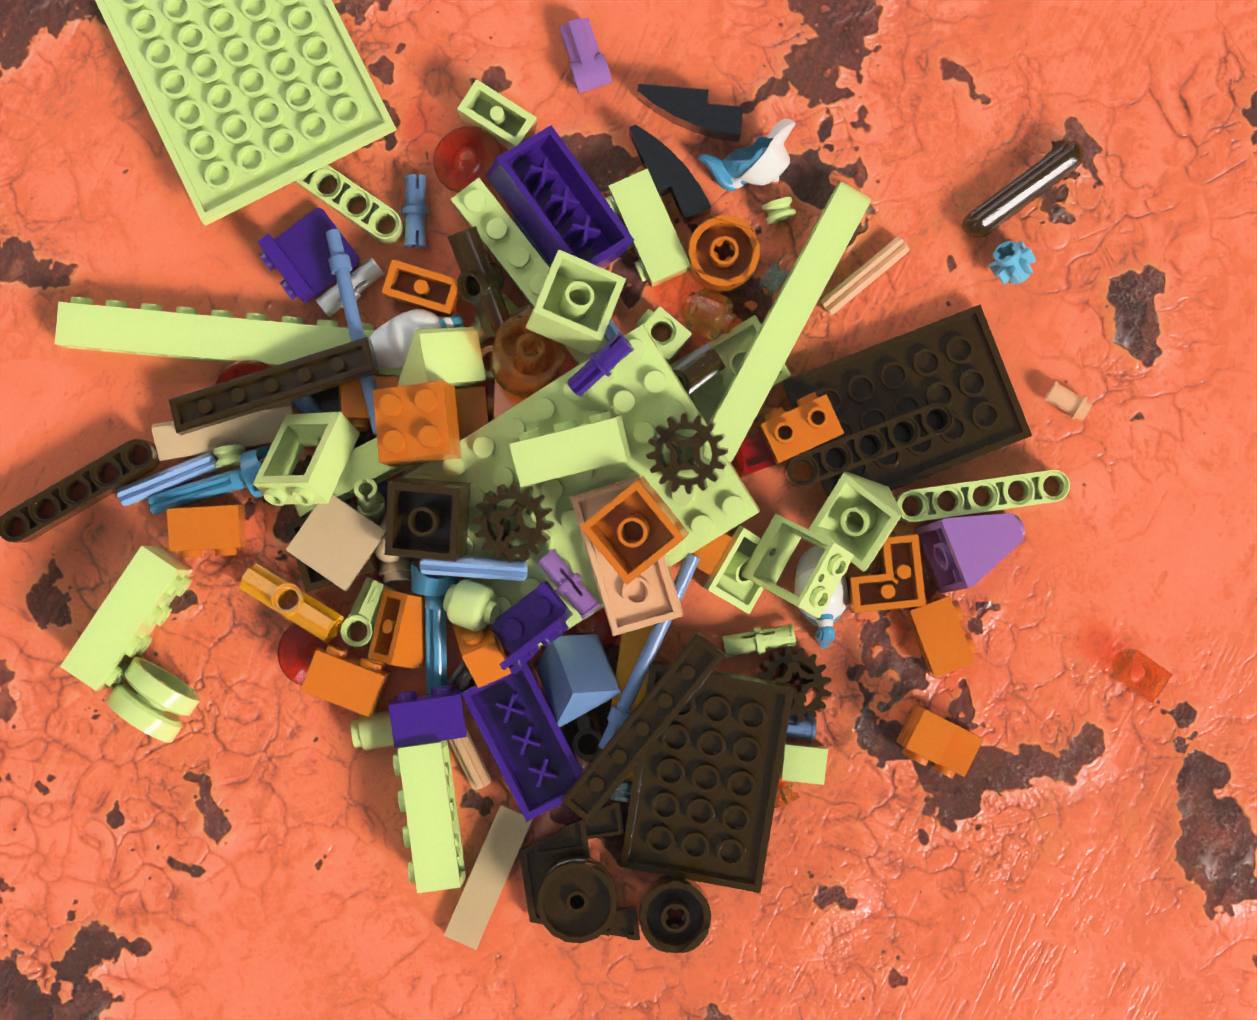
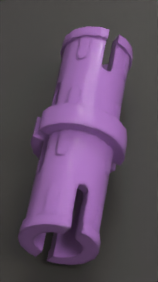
M555 548L536 563L557 586L555 591L559 596L563 594L581 615L582 619L586 618L601 605L580 581L581 575L578 572L573 573L558 555Z

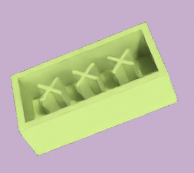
M141 546L60 667L95 691L114 687L118 683H124L126 680L124 672L136 654L141 656L146 651L152 641L149 635L156 624L161 626L169 617L172 609L168 606L176 595L181 597L191 584L192 579L189 578V575L193 569L159 546Z
M448 740L397 748V754L393 755L395 776H401L403 787L402 790L398 791V803L400 812H406L407 826L403 827V840L405 848H411L412 862H408L410 884H416L417 893L460 888L466 878V869Z

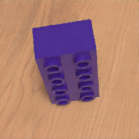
M552 125L496 157L486 173V177L550 265L559 249L603 268L621 257L634 242V238Z
M529 660L518 669L514 665L511 666V674L480 688L474 685L461 693L526 822L562 804L561 799L585 771L578 756L574 753L563 727H559L546 694Z

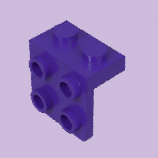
M321 208L311 211L275 239L268 233L257 241L263 249L258 254L271 271L277 268L284 277L280 284L292 300L298 296L306 304L337 282L336 275L331 274L328 259L331 258L326 232L338 228ZM340 232L344 252L349 255L353 270L360 264V258Z

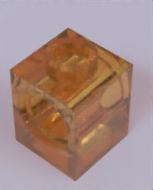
M1129 648L1127 652H1120L1111 665L1113 672L1109 677L1141 700L1153 704L1173 674L1139 650ZM1141 664L1145 670V676L1139 683H1134L1131 679V670L1134 666Z

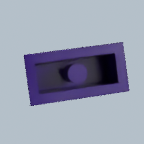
M443 685L431 688V693L417 695L416 690L403 691L395 694L396 699L389 700L388 707L395 748L467 737L461 689L453 690L452 685Z

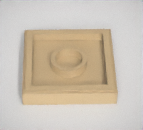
M332 494L328 504H317L286 548V551L344 591H347L385 536L386 530Z

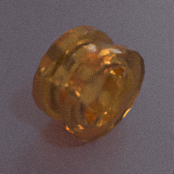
M785 781L778 784L775 808L799 798L798 793L792 791L793 781Z

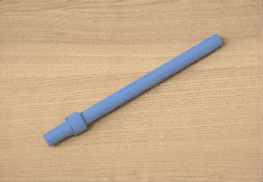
M332 229L326 232L331 258L328 261L331 274L336 275L352 342L365 338L350 277V272L352 271L350 257L344 252L339 229ZM372 375L360 380L373 435H377L372 390L377 389L375 377Z
M688 553L684 558L674 580L680 602L700 561V557L693 553ZM672 619L654 624L618 704L612 706L607 717L609 723L598 745L601 749L604 748L631 715L630 710Z

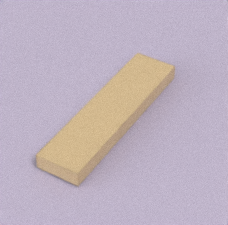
M287 402L184 435L176 433L174 421L153 424L151 430L159 461L208 452L212 453L215 448L226 445H244L249 447L273 443L286 414H295L293 403Z
M503 804L500 805L444 933L445 937L475 950L477 949L533 819L526 822L521 812Z

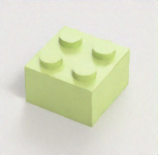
M558 249L525 328L587 355L591 352L595 353L603 339L626 278Z

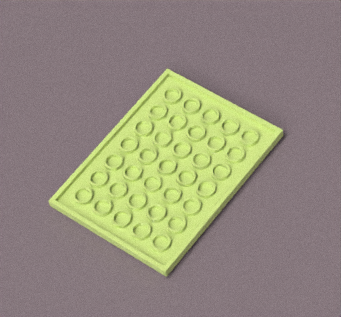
M95 0L199 218L205 226L397 130L332 0Z
M644 324L624 336L631 343L634 350L611 370L612 374L609 377L604 375L582 396L575 394L567 383L591 358L460 441L462 458L425 463L405 476L407 478L471 483L467 555L465 556L493 558L495 552L493 547L487 550L482 549L483 544L487 541L485 537H475V533L482 528L481 525L473 523V518L482 515V512L476 508L478 503H489L485 498L487 492L491 490L498 496L497 486L505 484L508 491H510L511 485L519 482L509 444L519 440L518 433L539 428L541 435L554 432V424L573 419L576 426L590 423L588 416L605 411H610L611 417L622 416L632 458L625 462L520 487V491L523 492L527 487L532 486V496L534 498L540 495L545 496L540 505L542 508H552V512L546 515L545 518L554 522V526L551 529L544 531L551 537L550 541L547 543L538 542L541 545L542 551L536 555L529 549L530 558L526 560L528 564L526 580L510 581L464 577V579H470L489 586L495 591L497 603L500 604L498 617L546 580L554 590L557 589V586L543 569L536 564L554 548L573 573L578 572L581 575L580 581L596 601L601 604L590 615L604 607L570 500L572 495L643 475L689 531V534L683 541L665 554L669 567L684 559L688 553L692 554L760 512V509L726 455L719 457L720 460L727 464L724 469L715 468L714 470L718 474L719 479L713 482L707 478L708 488L704 491L695 484L691 494L686 493L684 485H681L676 492H672L673 482L668 480L661 485L659 480L662 477V473L660 471L650 472V469L656 464V460L646 458V454L655 451V447L650 445L648 440L651 437H660L655 428L659 424L669 428L667 418L673 416L677 422H681L682 413L688 412L690 421H694L700 413ZM693 429L675 431L682 437H693L697 433ZM707 441L704 444V455L710 463L712 452ZM664 445L663 454L668 465L671 462L670 450ZM691 445L686 448L680 446L683 451L680 456L681 459L686 461L691 458L695 461V458L692 456L695 449ZM681 470L677 475L695 477L699 474H696L693 470ZM505 499L497 505L509 508L516 499ZM530 508L529 513L532 521L536 522L535 515ZM518 512L508 518L511 521L510 532L519 527L516 524ZM491 523L492 530L497 537L498 533L495 525ZM518 537L515 538L511 546L524 545L530 540ZM504 553L498 559H507V554ZM517 554L515 560H522L519 554ZM562 594L560 598L573 613L566 621V624L571 628L584 619L581 618V615Z

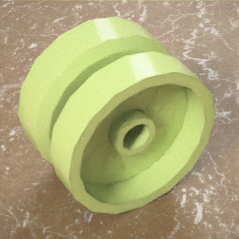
M135 657L124 672L129 684L118 683L115 685L105 701L117 715L132 726L153 738L171 743L183 727L178 715L190 716L201 698L189 685L166 669L144 658Z

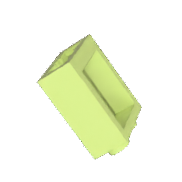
M341 412L286 414L253 484L264 495V499L267 502L276 506H283L284 504H301L305 506L328 504L360 433ZM318 446L305 474L292 475L304 447Z
M775 513L741 576L811 615L820 618L842 576L846 573L854 555L834 542ZM802 538L825 551L798 597L776 585V582Z

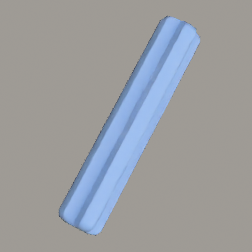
M211 452L205 453L120 487L116 490L117 497L122 506H129L146 499L150 495L169 490L218 470L215 468L217 458Z
M464 556L456 562L420 558V572L430 575L525 581L528 573V564L522 560L508 563L507 559Z

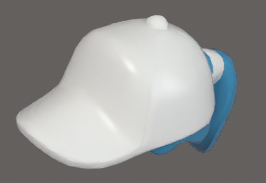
M791 119L779 121L767 137H759L752 146L738 149L730 153L724 160L710 154H702L698 159L706 164L715 181L727 191H734L746 183L766 185L771 182H777L779 176L790 164V157L784 142L796 123Z
M418 308L406 311L392 318L376 329L370 336L377 364L386 368L404 367L415 330L464 327L462 317L458 316V314H452L450 317L441 318L430 311Z
M817 546L812 547L799 559L795 578L796 596L799 597L825 550ZM845 575L842 576L820 618L799 608L800 613L818 628L814 637L823 649H826L835 640L836 634L833 624L844 613L849 603V590Z

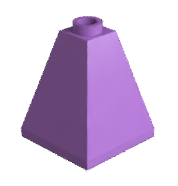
M1014 513L946 518L914 528L915 533L918 534L919 543L940 594L975 586L1024 540L1023 535L1025 534L1022 520Z

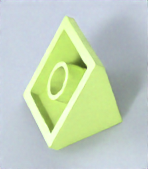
M474 327L415 330L397 387L444 380L454 386L455 389H460L485 381L486 376L477 330Z
M846 471L842 474L809 527V530L852 553L854 556L851 562L864 572L876 557L903 513L888 486Z
M738 525L731 535L732 539L711 575L707 576L702 587L750 614L764 588L741 576L761 538Z

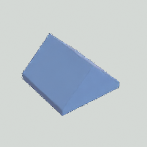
M597 634L560 636L545 648L536 666L552 713L559 727L622 693L600 637Z

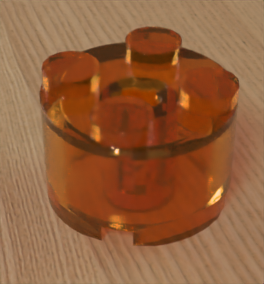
M516 315L506 320L496 333L490 359V370L497 383L503 389L526 399L559 378L565 360L566 347L564 344L526 329L525 327L530 316L521 317V315Z

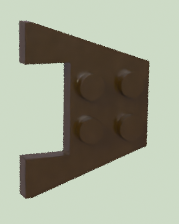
M620 800L602 807L589 824L580 818L520 849V861L531 923L542 924L537 910L538 891L548 869L559 860L571 856L591 858L588 839L624 834ZM574 895L570 899L571 902L577 900L579 904L584 903V899L580 895ZM636 905L616 908V914L609 928L601 935L626 937L629 940H640Z

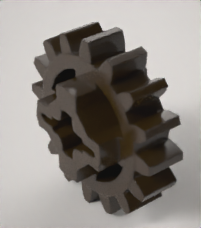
M684 412L681 415V422H677L673 416L667 418L669 428L659 424L655 430L660 437H651L648 440V443L655 447V451L647 453L646 458L656 460V464L650 469V472L660 471L662 473V477L659 480L661 485L668 480L673 482L672 492H676L681 485H684L686 493L691 494L695 484L704 491L708 488L707 478L713 482L719 479L718 474L714 471L715 468L724 469L727 465L719 459L720 456L728 453V448L719 447L718 444L725 437L724 433L714 435L712 431L716 423L713 421L707 426L703 425V415L701 414L697 415L694 421H690L688 412ZM693 429L697 433L693 437H682L675 431ZM707 441L712 452L710 463L704 455V444ZM664 445L670 450L671 462L668 465L664 459ZM691 445L695 449L692 453L695 461L691 458L686 461L682 460L680 456L683 451L680 446L686 448ZM681 470H693L699 475L695 477H682L677 474Z
M519 482L513 483L510 491H508L505 484L497 486L498 496L490 490L485 494V498L489 503L480 502L476 506L482 512V515L473 518V523L481 525L482 529L475 533V537H485L487 541L483 544L482 549L487 550L493 547L495 549L493 558L498 559L505 553L507 554L508 563L514 562L517 554H519L522 561H526L530 558L529 549L537 555L542 551L541 545L538 542L547 543L551 539L544 531L554 526V522L545 518L546 515L552 512V508H542L540 504L545 499V496L540 495L534 498L532 496V486L527 487L522 492L520 491ZM505 499H516L509 508L497 505ZM530 508L535 515L536 522L532 521L529 513ZM518 512L516 524L519 527L510 532L511 521L508 518ZM491 523L495 525L498 533L497 537L492 530ZM518 537L530 540L524 545L511 546L515 538Z
M785 647L782 650L781 656L776 651L772 652L769 655L770 662L764 660L759 665L763 672H758L754 678L771 680L774 670L780 667V678H776L774 681L787 683L790 680L791 684L800 687L796 692L794 689L789 720L793 718V722L797 726L804 721V717L810 722L817 716L815 711L821 712L826 708L822 700H827L831 696V692L824 689V686L831 682V678L822 677L821 673L826 669L825 664L819 666L814 664L817 655L813 654L807 659L804 657V648H799L792 655L790 647ZM814 691L812 700L805 706L804 703L807 701L806 694Z

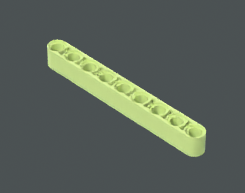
M842 181L838 183L709 422V424L713 421L716 423L712 431L714 435L724 433L725 437L718 444L720 447L728 448V453L725 455L730 463L740 448L871 202V197Z

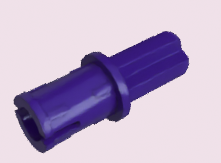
M617 332L604 347L596 353L591 352L589 354L591 359L568 380V386L575 394L582 396L604 375L609 377L612 374L611 370L634 350L633 346L620 332Z

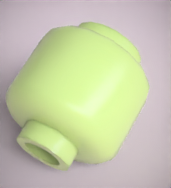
M470 579L461 580L459 583L450 586L443 602V608L451 623L475 632L484 629L488 624H493L500 612V604L497 603L495 591L489 586Z

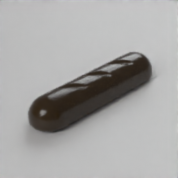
M1068 141L1060 145L970 212L961 224L965 233L974 238L987 236L1002 223L1021 211L1026 205L1049 190L1050 187L1076 170L1084 157L1081 144L1078 141Z

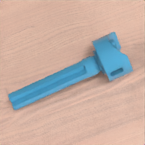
M264 446L242 453L240 457L241 468L148 496L147 501L150 504L151 513L157 515L166 512L167 509L180 508L248 487L250 493L255 498L264 496L253 482L264 461L259 460L266 457L271 446Z
M412 561L411 591L416 594L425 595L426 693L430 694L431 688L447 685L446 611L443 608V602L450 586L459 583V577L422 574L420 572V565Z

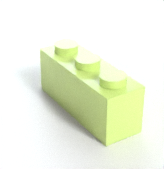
M648 169L609 185L610 196L605 198L615 214L620 216L623 225L634 238V242L629 246L628 250L634 247L639 258L638 261L634 262L641 281L648 280L651 287H654L690 271V262Z
M605 411L588 416L590 423L576 426L573 419L554 424V432L541 435L539 428L518 433L519 440L509 444L520 487L625 462L632 458L622 416L611 417L610 411Z

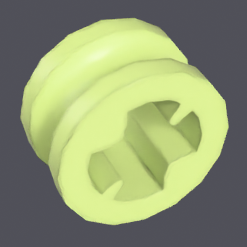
M792 197L780 198L768 202L761 207L762 211L768 214V217L765 219L766 224L780 222L797 214L796 210L790 207V203L793 201Z
M226 445L215 448L213 455L218 457V461L215 462V468L231 469L241 467L240 457L246 451L245 446Z

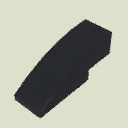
M638 84L637 99L653 112L673 124L715 139L739 142L742 106L708 104V89Z
M636 124L629 127V136L644 169H648L660 197L671 193L684 224L711 212V205L701 186L684 163L652 134Z

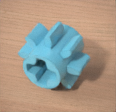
M1014 241L1004 242L992 253L996 261L989 264V267L994 276L999 277L1004 285L1007 282L1011 284L1022 283L1033 273L1029 264L1034 263L1036 258L1032 250L1026 248L1023 241L1018 243Z

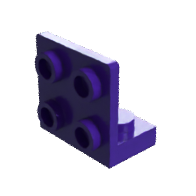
M547 580L501 614L493 624H489V627L510 653L499 664L503 670L512 664L518 669L541 649L538 645L539 643L547 647L569 628L566 621L573 613Z

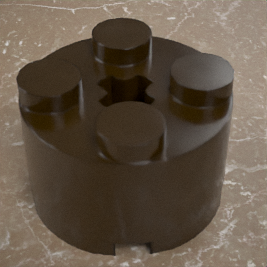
M671 876L659 878L650 884L643 893L639 905V921L645 939L654 948L666 953H686L697 948L708 935L711 924L710 906L703 889L695 881ZM671 908L678 910L680 908L682 918L678 920L673 917L669 920L668 910Z

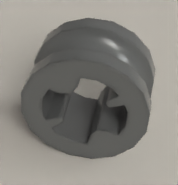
M464 660L447 682L448 685H457L458 689H461V693L473 679Z

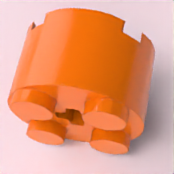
M718 215L699 225L691 236L687 257L691 265V274L701 285L714 291H731L744 285L753 275L760 258L759 241L750 225L743 219L733 215ZM722 246L729 248L728 254L733 257H727L725 261H721L718 259L719 254L714 251H720Z

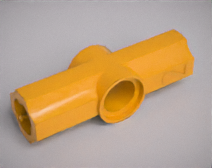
M255 563L242 576L239 587L241 591L328 644L341 630L344 620L342 615L261 565ZM292 597H298L297 604L293 608L285 610L287 601Z

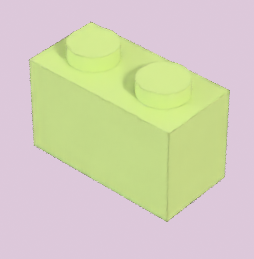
M477 79L457 108L460 119L509 150L532 137L538 128L537 117Z

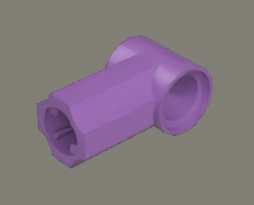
M577 18L560 26L561 36L571 61L569 63L578 93L611 84L610 71L604 54L599 51L589 18Z

